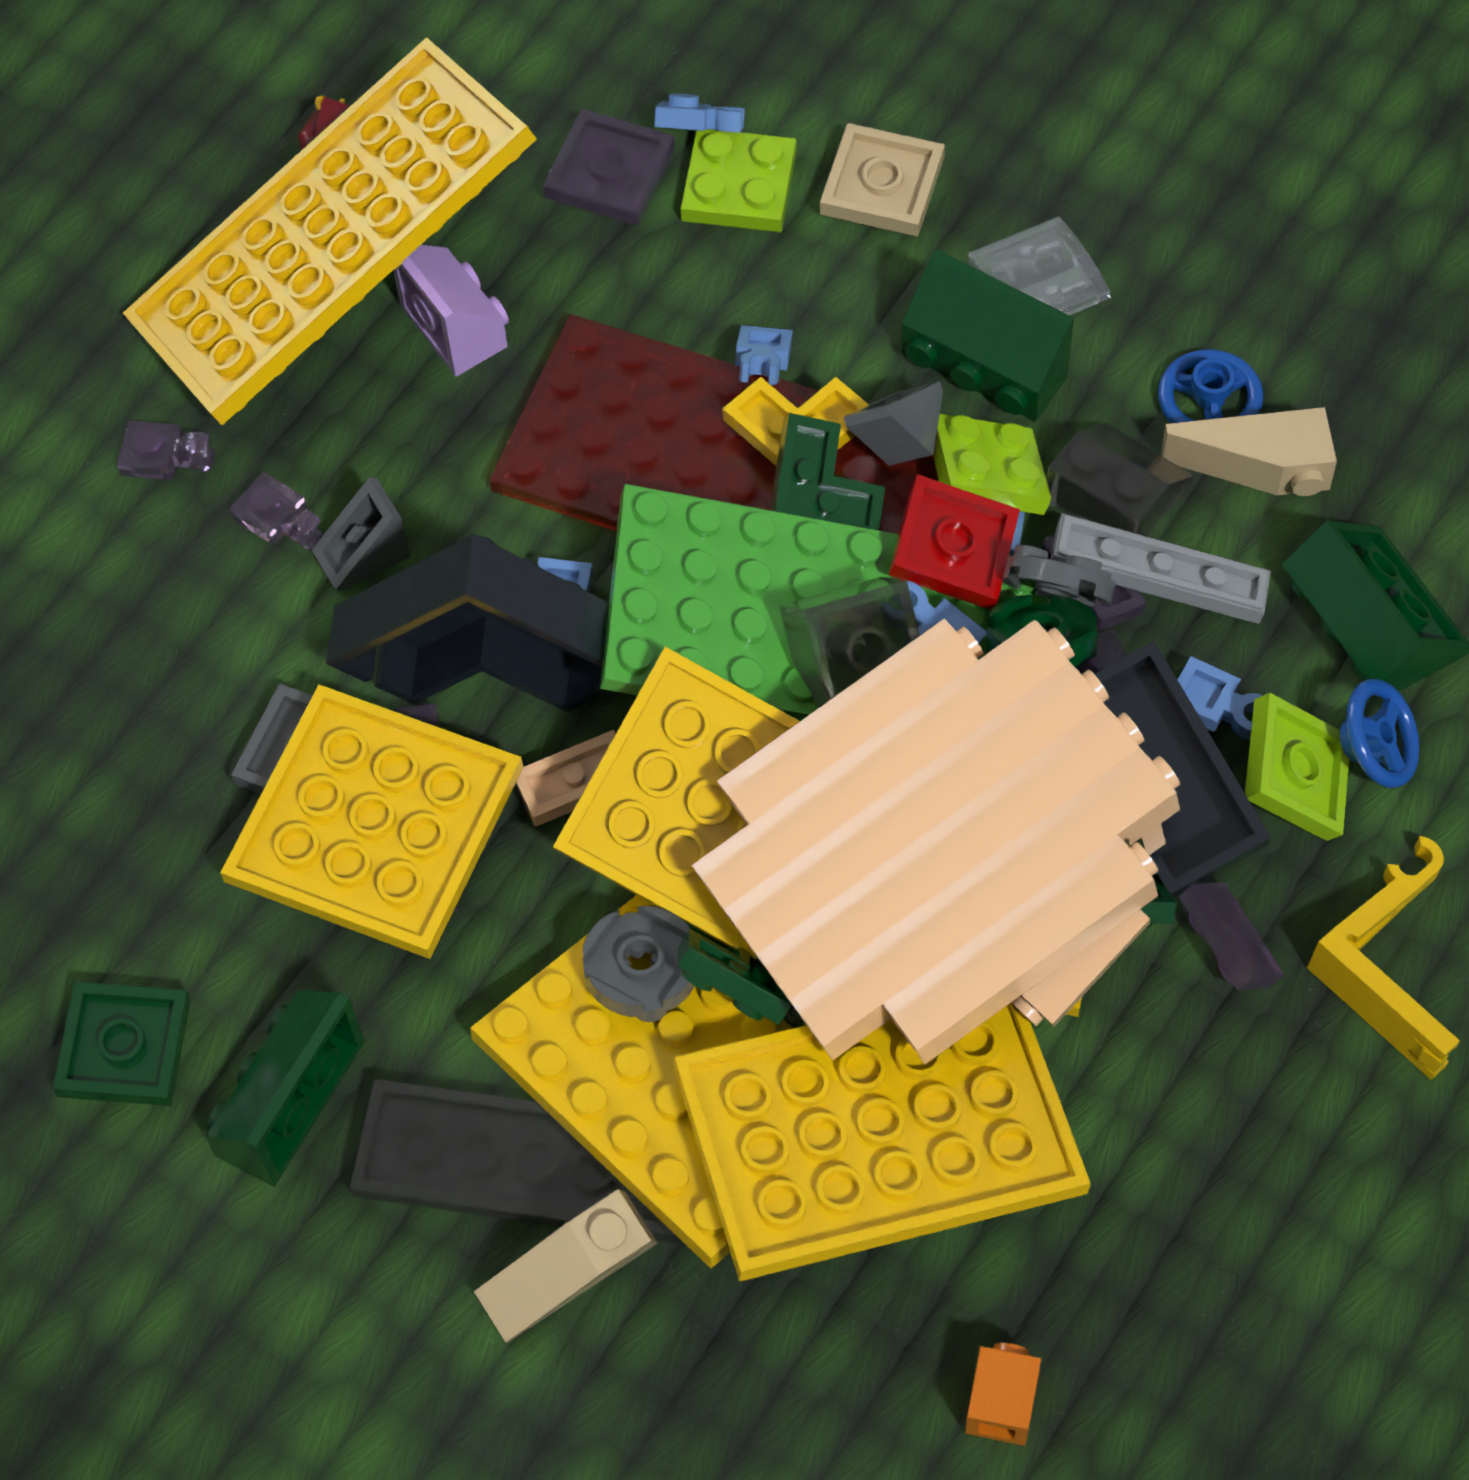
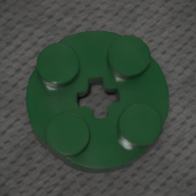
M1033 594L1020 595L999 603L990 611L986 631L987 653L1036 620L1046 632L1055 627L1063 635L1074 652L1075 656L1069 659V662L1074 667L1097 655V618L1094 611L1080 601L1065 596L1051 595L1050 604H1032Z

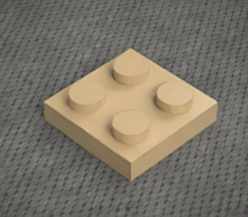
M847 123L820 200V215L918 237L945 157V144Z

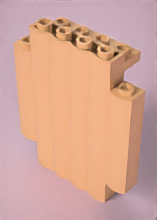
M944 618L718 780L726 797L747 826L698 860L692 867L832 1061L891 1019L922 1062L927 1064L1158 896L1152 875L1158 872V868L1149 855L1166 844L1161 823L1180 810L1177 794L1174 790L1180 785V781L1161 756L1151 760L1138 746L1145 740L1132 719L1124 712L1116 717L1103 703L1109 699V695L1095 674L1090 670L1081 674L1069 662V659L1075 656L1074 652L1063 635L1055 627L1046 632L1034 620L980 658L984 655L983 650L969 630L963 626L956 631Z

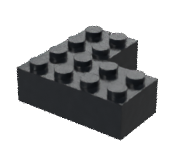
M471 534L335 605L326 664L367 682L373 677L376 648L380 646L374 686L411 704H415L480 672H484L567 712L612 692L600 689L609 601H605L585 591L576 582L564 580L540 568L536 562L530 559L521 558L495 545L494 541L487 537Z
M1154 640L1095 673V676L1109 695V699L1103 703L1116 717L1124 712L1132 719L1145 740L1138 746L1151 760L1161 756L1180 781V785L1174 789L1177 794L1180 810L1161 823L1166 844L1149 855L1158 868L1156 875L1165 888L1169 890L1173 898L1180 896L1269 845L1270 835Z

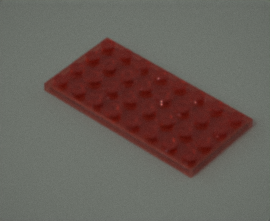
M570 314L489 480L491 491L617 531L620 497L625 484L770 510L776 465L723 421L722 408L757 379L762 377L768 383V377L764 375H751L748 382H741L739 380L740 366H735V364ZM780 378L776 385H771L797 408L819 391ZM856 435L837 451L834 476L885 487L879 531L899 534L911 485L917 474L939 481L933 455L888 466Z

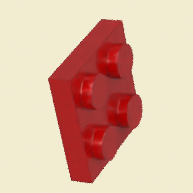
M917 474L911 485L888 575L904 581L914 582L919 586L992 610L999 599L1003 582L1002 578L1020 509Z

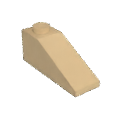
M1325 407L1166 424L1161 449L1163 462L1274 495L1295 494L1298 496H1311L1323 490H1330L1337 463Z
M618 1189L563 1225L475 1290L474 1293L505 1343H508L658 1244L627 1193Z

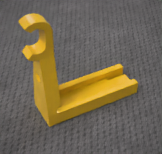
M1419 836L1414 847L1415 856L1423 859L1427 866L1416 875H1407L1400 870L1399 865L1387 864L1383 873L1387 886L1318 941L1307 969L1432 1080L1447 1066L1449 1062L1447 1060L1448 1054L1458 1046L1460 1040L1359 951L1408 903L1437 878L1444 862L1443 852L1433 840Z

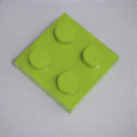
M713 129L697 130L681 205V220L693 223L782 232L797 152L796 138L726 132Z
M939 414L933 453L939 482L1018 508L1020 512L1045 514L1052 499L1032 428L1022 427L1013 423L1001 424L976 420L963 415Z
M1272 693L1254 699L1245 795L1248 800L1326 841L1342 836L1344 831L1349 758L1341 746L1340 730Z

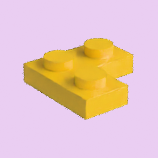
M760 377L722 408L723 421L777 466L783 418L787 414L793 413L841 424L838 451L855 436L846 427L844 416L869 404L835 377L802 406L797 408Z

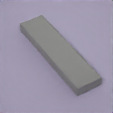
M1063 513L1059 519L1050 560L1068 564L1069 556L1071 555L1090 558L1102 563L1101 570L1112 574L1111 579L1115 581L1116 585L1257 624L1260 623L1265 613L1271 572L1269 570Z

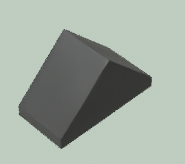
M938 381L896 392L844 416L846 427L888 466L931 456L934 453L943 395L941 383Z
M368 478L312 549L335 590H345L410 557L402 519L377 478Z

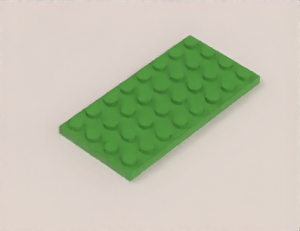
M625 484L620 497L600 689L638 695L664 647H667L793 718L802 721L908 645L907 643L914 632L910 628H899L890 624L882 614L891 599L898 602L903 608H911L910 604L899 596L907 581L888 575L898 534ZM1024 579L1020 589L1002 582L999 599L995 606L1007 599L1020 595L1033 594L1032 604L1046 603L1047 598L1035 595V583ZM920 586L927 595L928 603L934 608L945 598L987 631L990 609ZM986 636L980 643V647L984 653V655H982L980 658L987 654Z

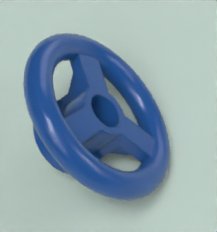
M1204 349L1186 353L1174 360L1166 368L1158 385V400L1167 420L1170 423H1181L1194 420L1187 417L1178 408L1174 400V389L1194 397L1196 403L1204 408L1205 420L1222 418L1221 406L1225 403L1226 398L1243 386L1247 390V403L1244 410L1238 416L1259 414L1263 405V389L1258 375L1244 360L1225 351ZM1195 367L1192 375L1183 374L1187 370Z
M1368 679L1361 682L1353 690L1348 701L1346 721L1343 722L1340 729L1341 746L1349 760L1359 763L1362 770L1375 783L1386 788L1401 787L1410 781L1419 761V736L1413 714L1403 696L1391 684L1380 679ZM1375 695L1383 699L1382 707L1375 715L1363 716L1365 704L1370 696ZM1396 720L1402 736V757L1396 744ZM1379 763L1387 767L1389 771L1382 767Z

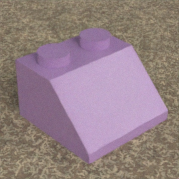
M420 245L398 268L393 270L401 308L455 377L508 347L504 325L509 323L503 306L496 297H486L480 289V281L470 264L466 261L460 264L448 248Z

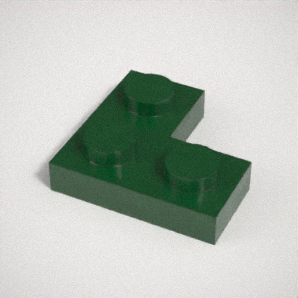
M793 413L787 414L783 418L770 511L879 531L885 487L834 476L841 424Z
M689 929L678 946L677 967L682 969L683 977L691 984L704 991L710 992L715 988L733 998V1005L752 1019L762 1020L763 1017H766L778 1025L781 1023L790 1009L791 1003L758 958L755 960L750 958V952L740 946L738 949H732L730 952L692 929Z

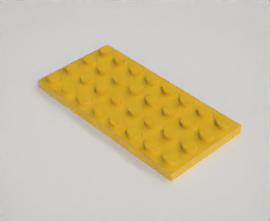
M426 37L127 308L123 314L210 414L223 425L235 413L242 410L268 383L284 372L287 366L312 343L320 339L345 313L361 302L367 293L389 273L398 268L432 234L439 231L444 223L472 198L476 197L510 163L516 161L522 152L537 139L527 125Z

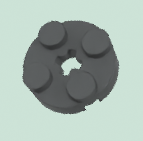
M1016 545L1014 556L1007 558L1002 580L1014 588L1020 589L1024 579L1035 583V595L1051 599V595H1060L1075 599L1090 607L1095 606L1097 598L1104 607L1111 605L1116 583L1111 579L1112 574L1101 570L1102 563L1099 561L1071 555L1067 564L1047 559V551L1027 545Z
M638 906V912L626 913L621 916L619 910L606 915L593 926L584 942V984L587 990L601 1005L615 1013L637 1017L644 1022H655L662 1019L668 1010L681 1004L694 988V985L683 977L682 969L677 967L678 946L690 928L675 914L653 906ZM644 953L652 955V967L645 970L631 968V963L627 960L630 955L634 958H640Z

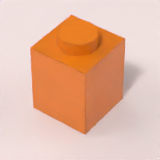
M996 1343L993 1348L980 1346L965 1434L1026 1446L1041 1358L1029 1356V1350L1010 1343Z

